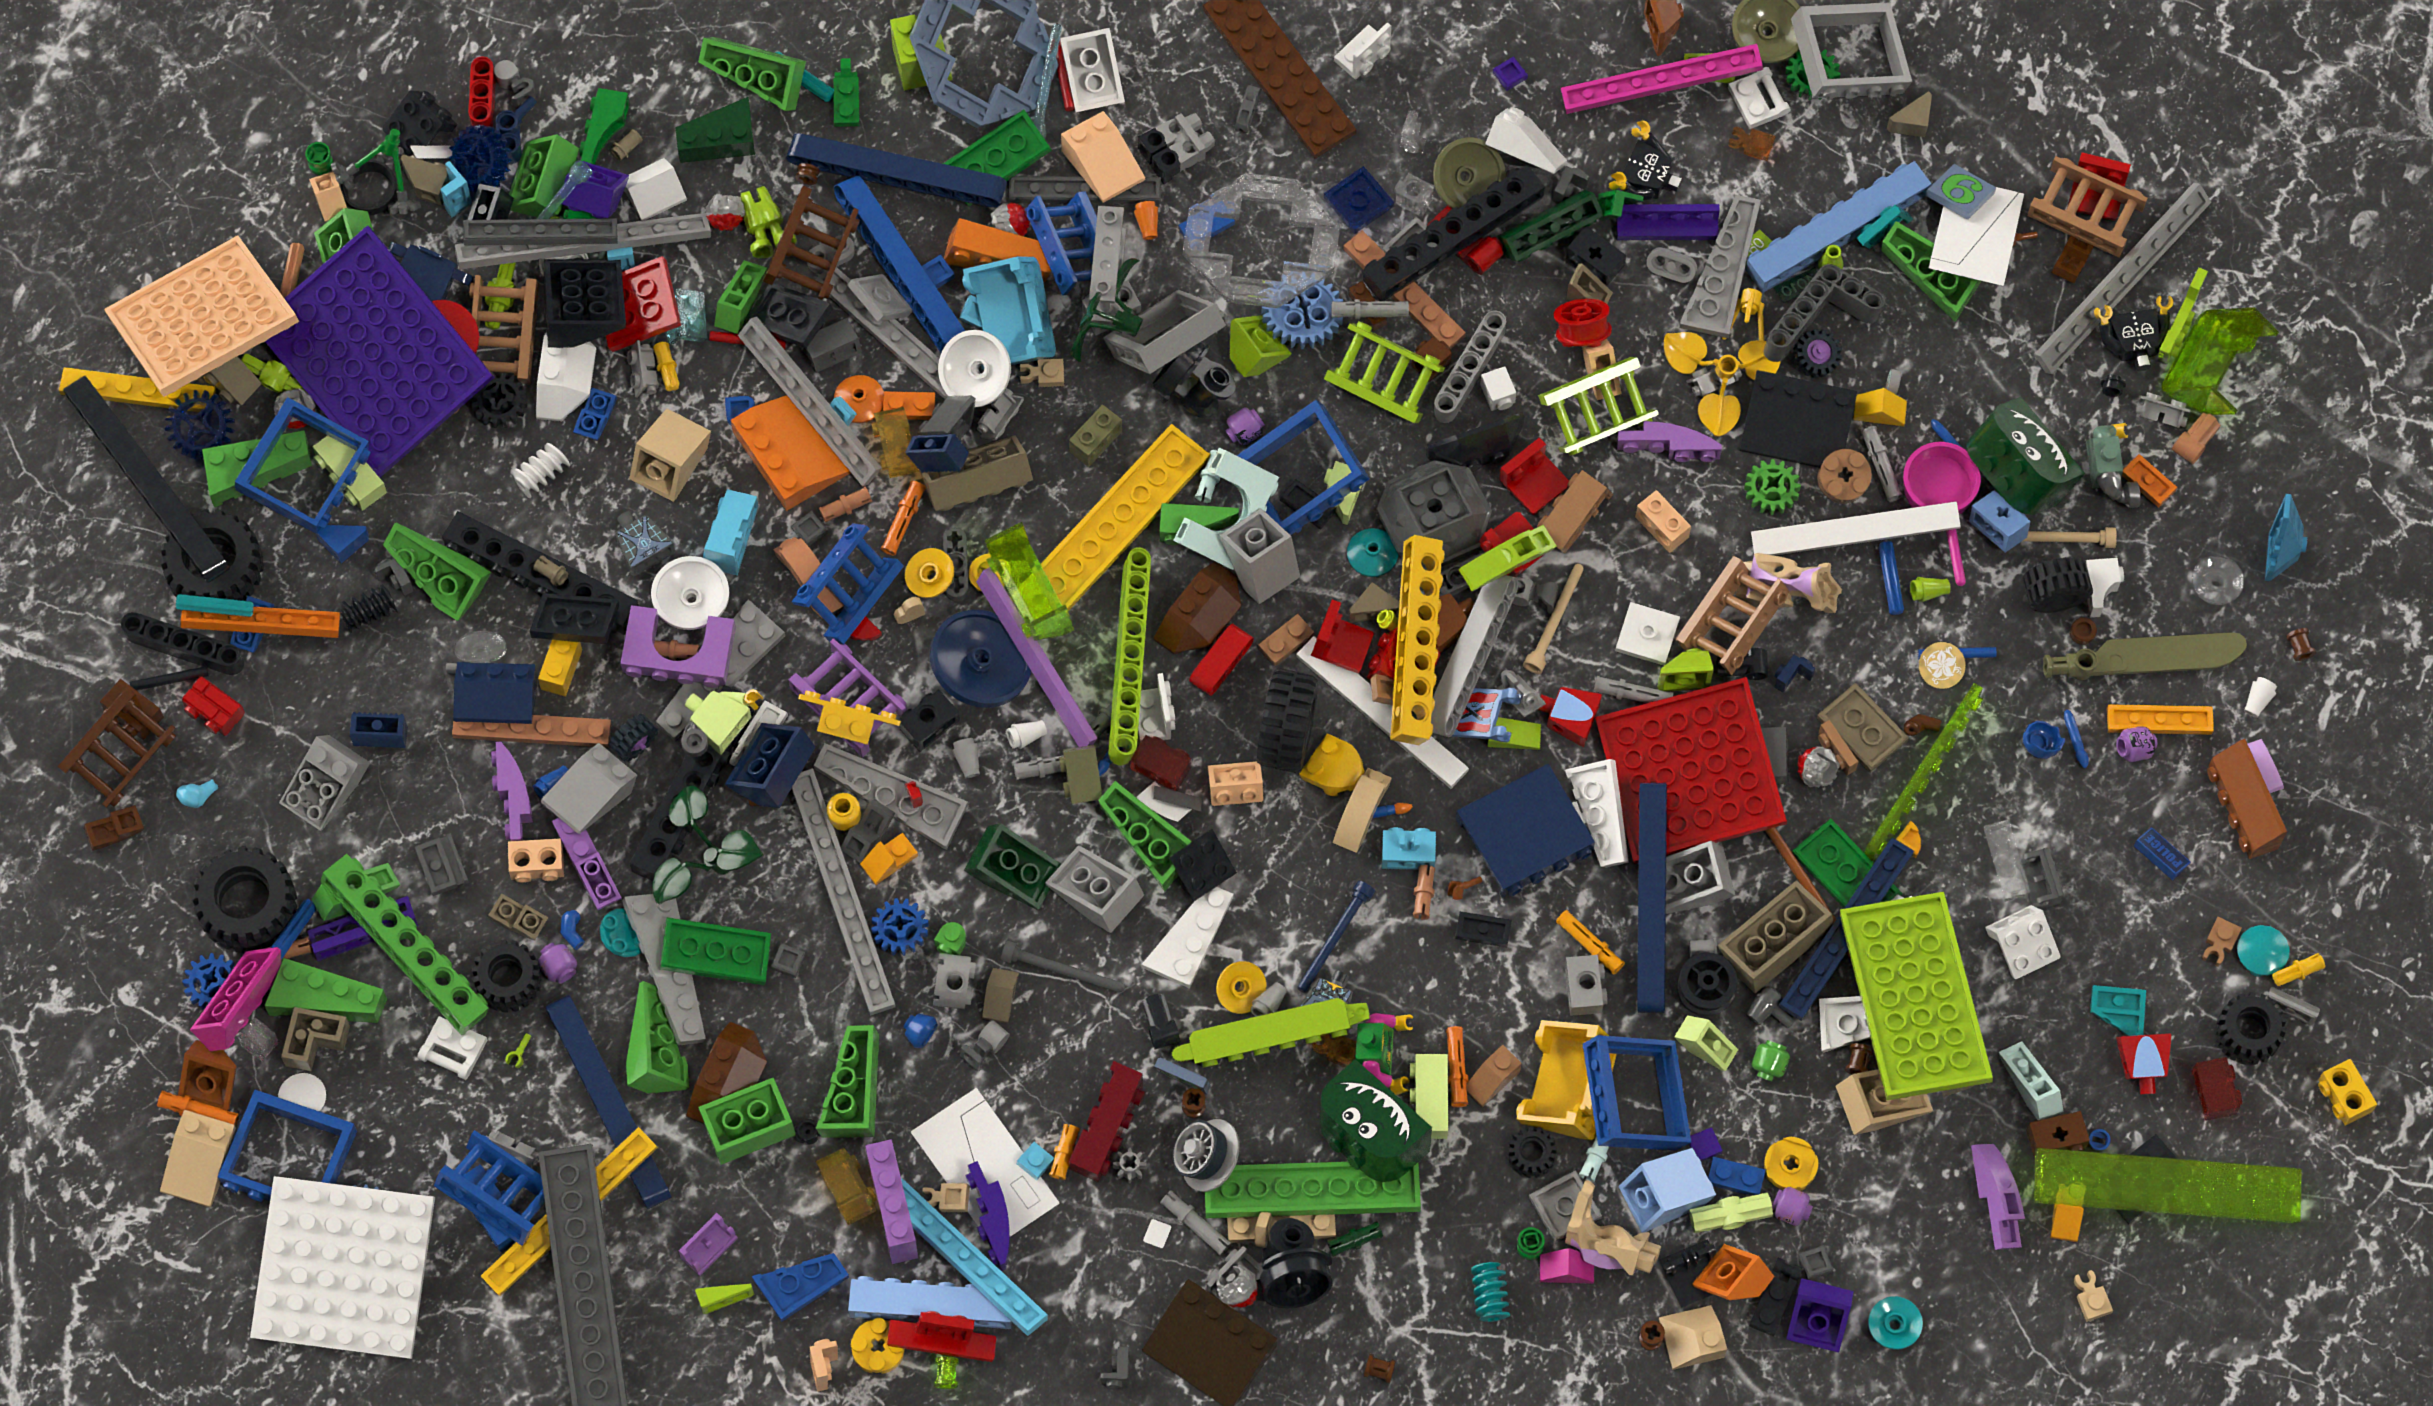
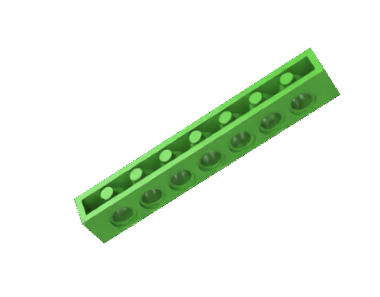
M348 854L344 855L323 872L320 882L461 1036L464 1035L486 1016L489 1009L487 1001L481 994H475L469 987L470 983L464 975H458L453 970L450 960L445 955H440L434 949L431 939L426 935L422 936L416 929L415 922L409 916L405 917L398 910L399 906L396 901L390 896L386 897L381 891V886L373 877L369 878L364 873L362 864L356 858L352 859ZM347 882H357L360 887L352 889L347 885ZM368 900L374 901L377 907L369 908L364 902ZM391 920L395 926L388 928L383 925L382 921ZM408 939L413 945L405 947L400 943V940ZM425 958L431 965L422 966L417 960ZM439 977L447 980L448 985L441 986L437 984L435 979ZM461 997L466 1001V1004L458 1005L453 1001V998Z

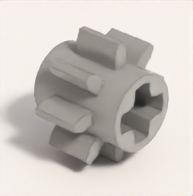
M1131 1148L1124 1154L1118 1152L1120 1162H1113V1168L1120 1169L1117 1174L1118 1179L1125 1177L1128 1179V1183H1131L1135 1177L1142 1179L1140 1169L1147 1168V1163L1140 1162L1143 1157L1142 1152L1136 1155L1132 1152ZM1127 1162L1131 1165L1134 1162L1135 1168L1130 1166L1125 1168V1163Z

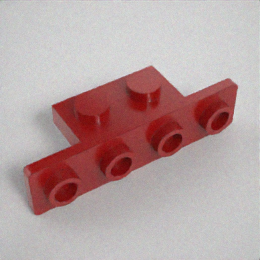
M935 1311L920 1313L917 1323L890 1320L887 1345L896 1348L993 1362L996 1336L973 1332L975 1320L967 1319L965 1316L955 1315L952 1317L941 1315Z

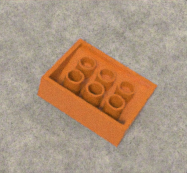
M787 395L754 406L731 419L734 435L786 511L851 473Z

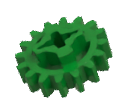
M1823 50L1820 54L1827 79H1840L1841 73L1838 72L1840 65L1839 63H1834L1835 56L1827 57V50ZM1797 51L1794 58H1789L1785 72L1788 75L1786 83H1793L1791 91L1793 92L1798 89V97L1801 98L1804 94H1807L1808 100H1811L1812 93L1800 52Z

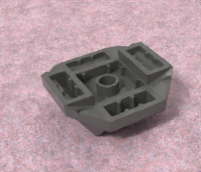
M1434 460L1389 480L1378 504L1377 514L1397 553L1401 557H1403L1404 541L1413 535L1442 540V550L1445 553L1443 563L1441 564V567L1480 550L1481 544L1478 541L1486 532L1492 510L1470 468ZM1436 506L1440 511L1433 513L1428 508Z

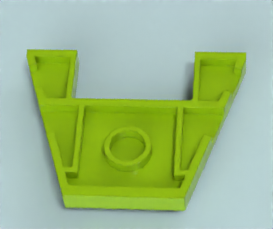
M2198 267L2185 300L2161 345L2158 361L2168 364L2171 356L2176 358L2183 339L2191 327L2195 312L2192 309L2208 271Z

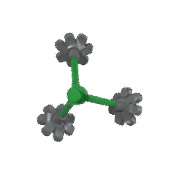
M392 129L390 134L385 137V140L377 142V148H373L369 154L356 164L353 162L348 167H345L337 161L331 163L332 171L338 175L336 181L340 185L344 182L345 187L351 191L355 188L353 175L373 157H377V161L386 164L391 170H393L394 164L398 184V200L388 204L390 215L397 214L398 212L399 214H408V210L414 211L421 208L419 201H414V198L408 199L407 190L404 189L401 173L402 162L399 157L402 154L404 155V150L398 147L400 144V131L397 129Z

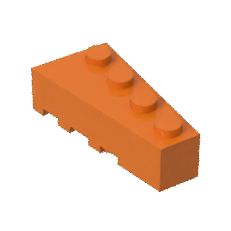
M961 218L958 219L948 238L944 260L948 265L970 268L1020 256L1037 259L1043 282L1047 280L1051 272L1038 240Z

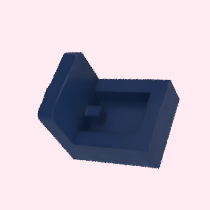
M1793 655L1787 665L1781 664L1774 675L1777 678L1775 688L1784 693L1797 673L1811 681L1814 677L1815 667H1813V664L1808 659Z

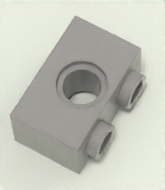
M1598 955L1566 957L1565 973L1570 1016L1602 1013L1603 1004H1607L1606 988H1601V979L1605 978L1604 964L1599 963ZM1582 981H1589L1594 987L1584 989L1580 986V983Z

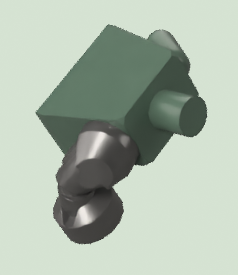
M2119 423L2097 426L2093 430L2094 438L2086 441L2092 489L2101 488L2113 501L2116 500L2124 503L2128 508L2139 507L2140 489L2138 482H2126L2124 487L2121 488L2123 464L2119 439L2128 438V435H2125L2124 426H2127V424Z

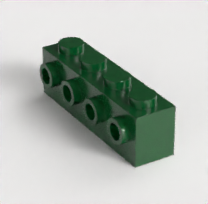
M1583 190L1497 235V237L1503 244L1506 257L1520 262L1528 259L1532 253L1538 250L1549 248L1553 245V242L1560 238L1564 239L1573 235L1579 228L1594 224L1604 214L1595 194Z

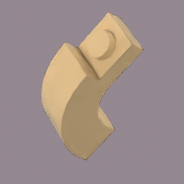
M1367 768L1364 775H1361L1340 820L1333 840L1334 844L1353 852H1358L1366 837L1374 813L1390 785L1391 777Z

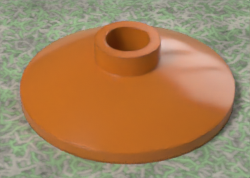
M855 375L848 377L835 390L834 398L841 396L857 413L852 420L853 423L871 421L883 409V388L875 379L869 376ZM856 393H863L861 398H856L854 395Z

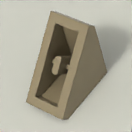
M1928 91L1891 116L1888 121L1887 130L1890 133L1925 137L1928 128L1932 94Z
M1581 263L1578 264L1568 284L1566 300L1597 299L1608 303L1613 292Z
M1372 582L1350 608L1349 621L1350 623L1377 620L1378 614L1385 609L1392 610L1395 616L1399 618L1400 602Z
M993 968L986 987L982 1019L1009 1023L1019 978L1018 972Z

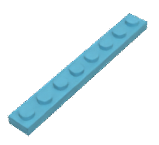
M901 1178L912 1227L1027 1336L1048 1320V1315Z

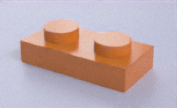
M884 391L883 419L930 420L935 409V392Z
M2140 454L2123 469L2122 476L2129 482L2137 481L2140 492L2158 508L2177 490V486Z

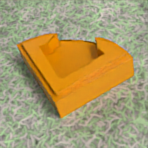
M1910 821L1896 840L1914 850L1913 857L1916 858L1921 848V837L1917 826Z

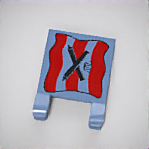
M1474 688L1456 731L1451 737L1493 739L1500 742H1509L1511 732H1506L1507 729L1504 726H1496L1502 702L1519 705L1522 695L1517 694L1515 688L1504 690Z

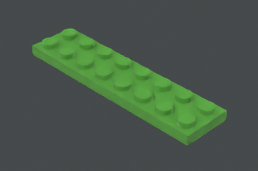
M1349 1162L1235 1165L1233 1172L1221 1186L1212 1191L1205 1192L1206 1218L1259 1217L1261 1212L1271 1213L1272 1216L1421 1212L1419 1164L1417 1163L1401 1178L1391 1182L1373 1180L1360 1169H1354Z

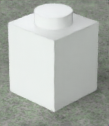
M1505 366L1481 374L1480 385L1491 411L1496 409L1505 410L1515 403L1516 391Z

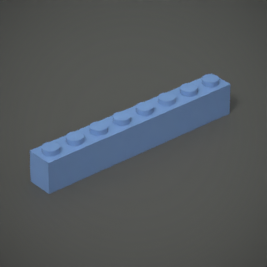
M1915 161L1908 165L1902 164L1888 177L1882 176L1873 183V186L1866 190L1865 188L1858 190L1853 194L1852 198L1845 202L1843 200L1837 202L1830 211L1825 214H1817L1805 226L1799 225L1795 227L1783 239L1781 237L1776 238L1766 249L1754 251L1747 259L1745 270L1760 291L1764 293L1818 261L1828 246L1837 245L1842 247L1861 234L1862 228L1869 223L1877 221L1880 218V213L1888 206L1893 207L1897 205L1902 209H1906L1926 197L1927 189L1932 184Z

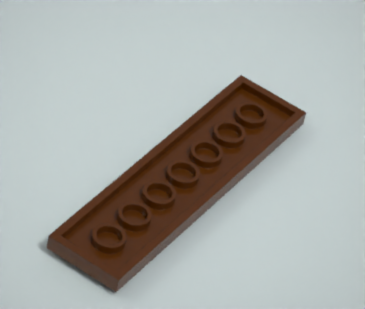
M1210 0L1203 4V11L1314 159L1356 134L1357 129L1259 0Z

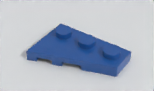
M834 1253L802 1262V1264L788 1268L782 1267L770 1273L752 1276L753 1281L781 1322L849 1278V1274Z

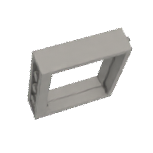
M1890 3L1800 6L1791 18L1813 98H1827L1829 100L1835 97L1851 99L1857 96H1868L1870 98L1879 95L1895 96L1896 94H1903L1912 83ZM1878 24L1893 76L1827 79L1813 27Z
M1177 290L1138 315V317L1143 319V322L1135 337L1124 332L1121 334L1117 331H1112L1103 338L1114 359L1151 374L1225 327L1226 324L1223 320L1225 315L1217 304L1201 299L1199 296L1196 297L1190 293ZM1186 316L1190 317L1181 324L1171 329L1170 331L1160 336L1159 338L1155 339L1148 345H1142L1143 343L1153 338L1160 332L1164 331L1171 325L1175 324L1182 318Z

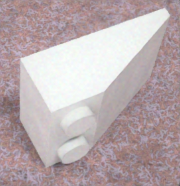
M1110 28L1060 38L1075 112L1125 102Z
M1513 107L1507 108L1495 117L1485 143L1486 145L1554 174L1566 164L1567 160L1537 125L1529 117L1524 116L1522 110Z

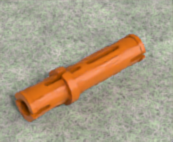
M911 481L904 499L899 501V510L880 548L884 553L891 556L896 555L913 514L918 512L919 508L917 505L926 489L922 483Z
M1453 1026L1446 1029L1450 1074L1448 1076V1084H1450L1451 1106L1465 1107L1468 1105L1466 1083L1469 1082V1077L1465 1071L1463 1028Z
M163 1090L157 1102V1107L177 1112L179 1116H182L184 1110H188L233 1124L235 1127L239 1120V1113L192 1100L190 1096H177Z

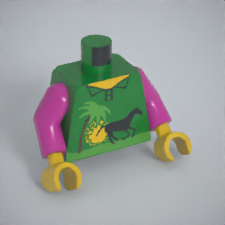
M1375 1013L1370 1015V1019L1366 1020L1365 1023H1359L1357 1026L1356 1060L1386 1087H1390V1090L1395 1095L1408 1092L1409 1090L1403 1087L1404 1084L1410 1082L1407 1077L1403 1076L1393 1080L1391 1076L1393 1028L1395 1027L1397 1031L1412 1030L1413 1027L1406 1025V1019H1413V1016L1408 1014L1395 1017L1394 1015Z

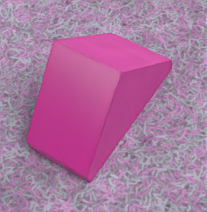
M1570 1248L1541 1254L1540 1282L1594 1284V1265L1585 1262L1580 1251Z

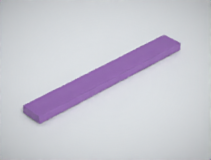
M991 567L983 570L976 583L1078 747L1093 745L1097 740L1096 734Z

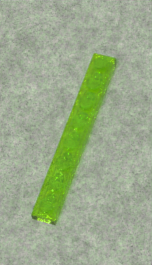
M1976 683L1972 685L1866 846L1864 853L1871 861L1874 860L1877 854L1880 855L1888 844L1886 840L1889 835H1895L1903 823L1900 821V818L1904 813L1909 814L1916 803L1913 799L1918 792L1922 794L1930 781L1927 777L1931 771L1936 773L1943 762L1940 757L1944 751L1949 753L1956 743L1954 736L1958 731L1963 732L1968 725L1970 719L1967 716L1971 710L1976 712L1983 701V698L1980 697L1983 690L1981 686Z

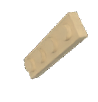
M1335 1214L1272 1216L1270 1230L1277 1221L1284 1218H1294L1310 1227L1314 1234V1239L1336 1238ZM1258 1217L1227 1218L1228 1241L1231 1243L1255 1242V1228Z

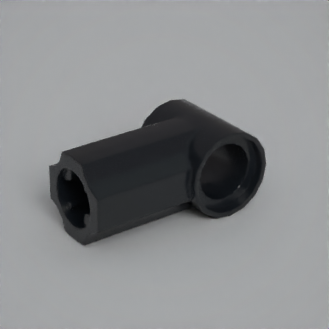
M1751 648L1744 657L1742 665L1735 670L1733 675L1726 672L1720 663L1722 658L1717 656V676H1745L1748 680L1755 681L1768 677V652L1765 649Z
M1154 994L1143 999V1008L1149 1023L1148 1030L1154 1050L1180 1043L1178 1029L1175 1021L1171 1018L1164 994Z

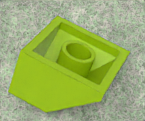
M1263 315L1234 318L1231 321L1230 359L1235 364L1236 370L1243 377L1258 376L1292 354L1285 344H1281L1280 337L1273 339V331L1267 332V323L1262 322Z
M1693 648L1679 654L1661 668L1657 690L1682 691L1710 687L1713 664L1709 651Z

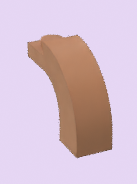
M793 537L792 539H787L780 546L773 549L777 558L790 570L800 586L806 584L821 564L801 538ZM827 586L817 596L831 612L844 606Z

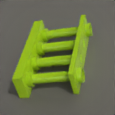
M1358 321L1357 324H1349L1348 329L1356 332L1340 368L1327 370L1324 380L1412 423H1419L1423 416V413L1417 411L1420 397L1433 370L1443 372L1445 367L1439 365L1440 360L1427 354L1424 358L1371 332L1372 327ZM1366 337L1379 344L1363 378H1359L1357 382L1349 378V370ZM1389 348L1401 354L1385 390L1382 389L1380 393L1372 389V381ZM1410 359L1424 365L1408 401H1404V404L1394 400L1396 397L1394 393Z
M1637 357L1626 358L1538 395L1541 405H1550L1551 408H1554L1567 441V444L1558 447L1561 453H1568L1569 456L1583 451V446L1635 424H1638L1640 427L1643 426L1644 421L1653 422L1652 417L1659 415L1658 411L1654 409L1646 411L1633 377L1635 374L1634 370L1640 367ZM1618 376L1624 380L1637 414L1625 420L1622 419L1610 387L1611 379ZM1594 386L1597 389L1600 388L1613 421V425L1601 430L1586 395L1588 394L1587 389ZM1572 395L1574 398H1577L1590 431L1589 435L1580 439H1576L1563 405L1565 403L1564 399Z

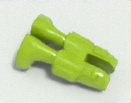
M762 186L756 188L759 200L757 203L752 198L750 191L741 193V202L744 203V210L746 211L744 216L745 225L748 232L755 235L756 239L750 246V251L755 258H769L774 254L772 244L766 236L765 229H770L775 248L783 232L780 226L784 219L779 207L773 202L766 187ZM794 234L791 242L796 244L797 239Z

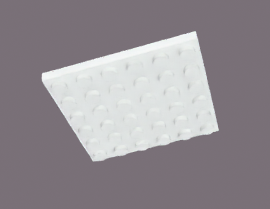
M274 1176L250 1338L412 1359L435 1197Z

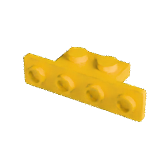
M807 690L804 695H798L799 700L823 706L817 727L818 732L868 745L874 720L895 726H900L901 721L896 720L897 715L881 711V715L870 713V707L856 704L855 708L845 706L846 701L831 697L830 702L821 700V694Z

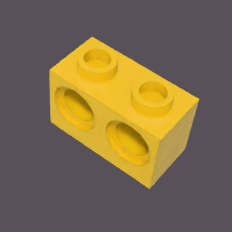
M2351 1059L2321 1074L2318 1080L2319 1089L2325 1097L2328 1096L2333 1104L2332 1110L2338 1120H2342L2345 1126L2374 1111L2377 1103ZM2333 1078H2341L2345 1086H2337L2333 1082ZM2352 1100L2356 1102L2358 1109L2349 1108L2346 1101Z

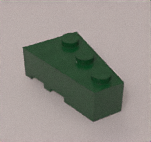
M749 97L675 127L680 163L755 155Z

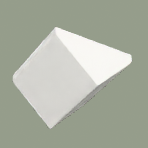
M665 158L629 174V179L624 189L641 221L687 201L674 167Z

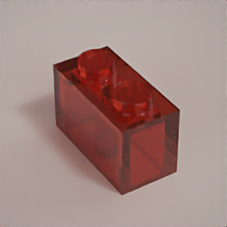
M1145 735L1130 763L1131 770L1170 790L1178 791L1192 767V758L1182 749H1173L1167 746L1166 742L1159 737L1153 736L1151 738Z
M2227 1057L2195 1063L2192 1074L2205 1121L2236 1115L2240 1105H2242V1096L2240 1090L2235 1089L2233 1082L2236 1078L2235 1070L2232 1064H2228Z

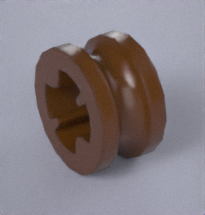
M807 163L799 164L795 179L806 185L816 184L818 181L816 176L820 172L819 168Z

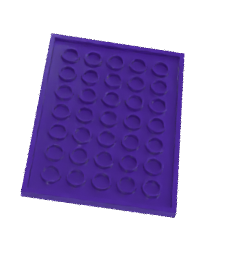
M368 225L284 298L296 314L299 322L265 341L329 420L369 441L368 451L371 454L366 463L379 478L495 378Z

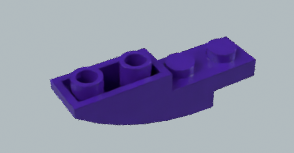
M978 1161L968 1165L969 1174H966L965 1177L971 1190L976 1188L979 1198L976 1201L981 1213L987 1212V1214L979 1217L980 1226L977 1227L982 1241L987 1240L991 1250L987 1252L991 1262L994 1265L998 1264L1000 1270L1004 1271L1007 1268L1010 1249V1227L1006 1202L999 1182L995 1181L988 1184Z

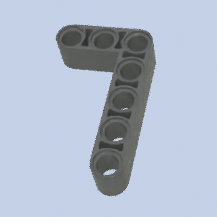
M1833 264L1822 266L1771 330L1763 349L1765 357L1773 362L1782 361L1829 301L1862 322L1872 324L1879 319L1885 304L1884 296Z

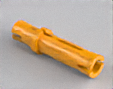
M1565 910L1557 918L1556 923L1563 927L1591 955H1598V960L1613 975L1621 970L1625 962L1608 948L1609 945L1605 941L1601 942L1568 910Z

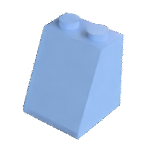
M1693 1148L1642 1163L1619 1185L1641 1232H1647L1689 1213V1209L1703 1207L1716 1195L1713 1185L1709 1181L1701 1161L1696 1156Z

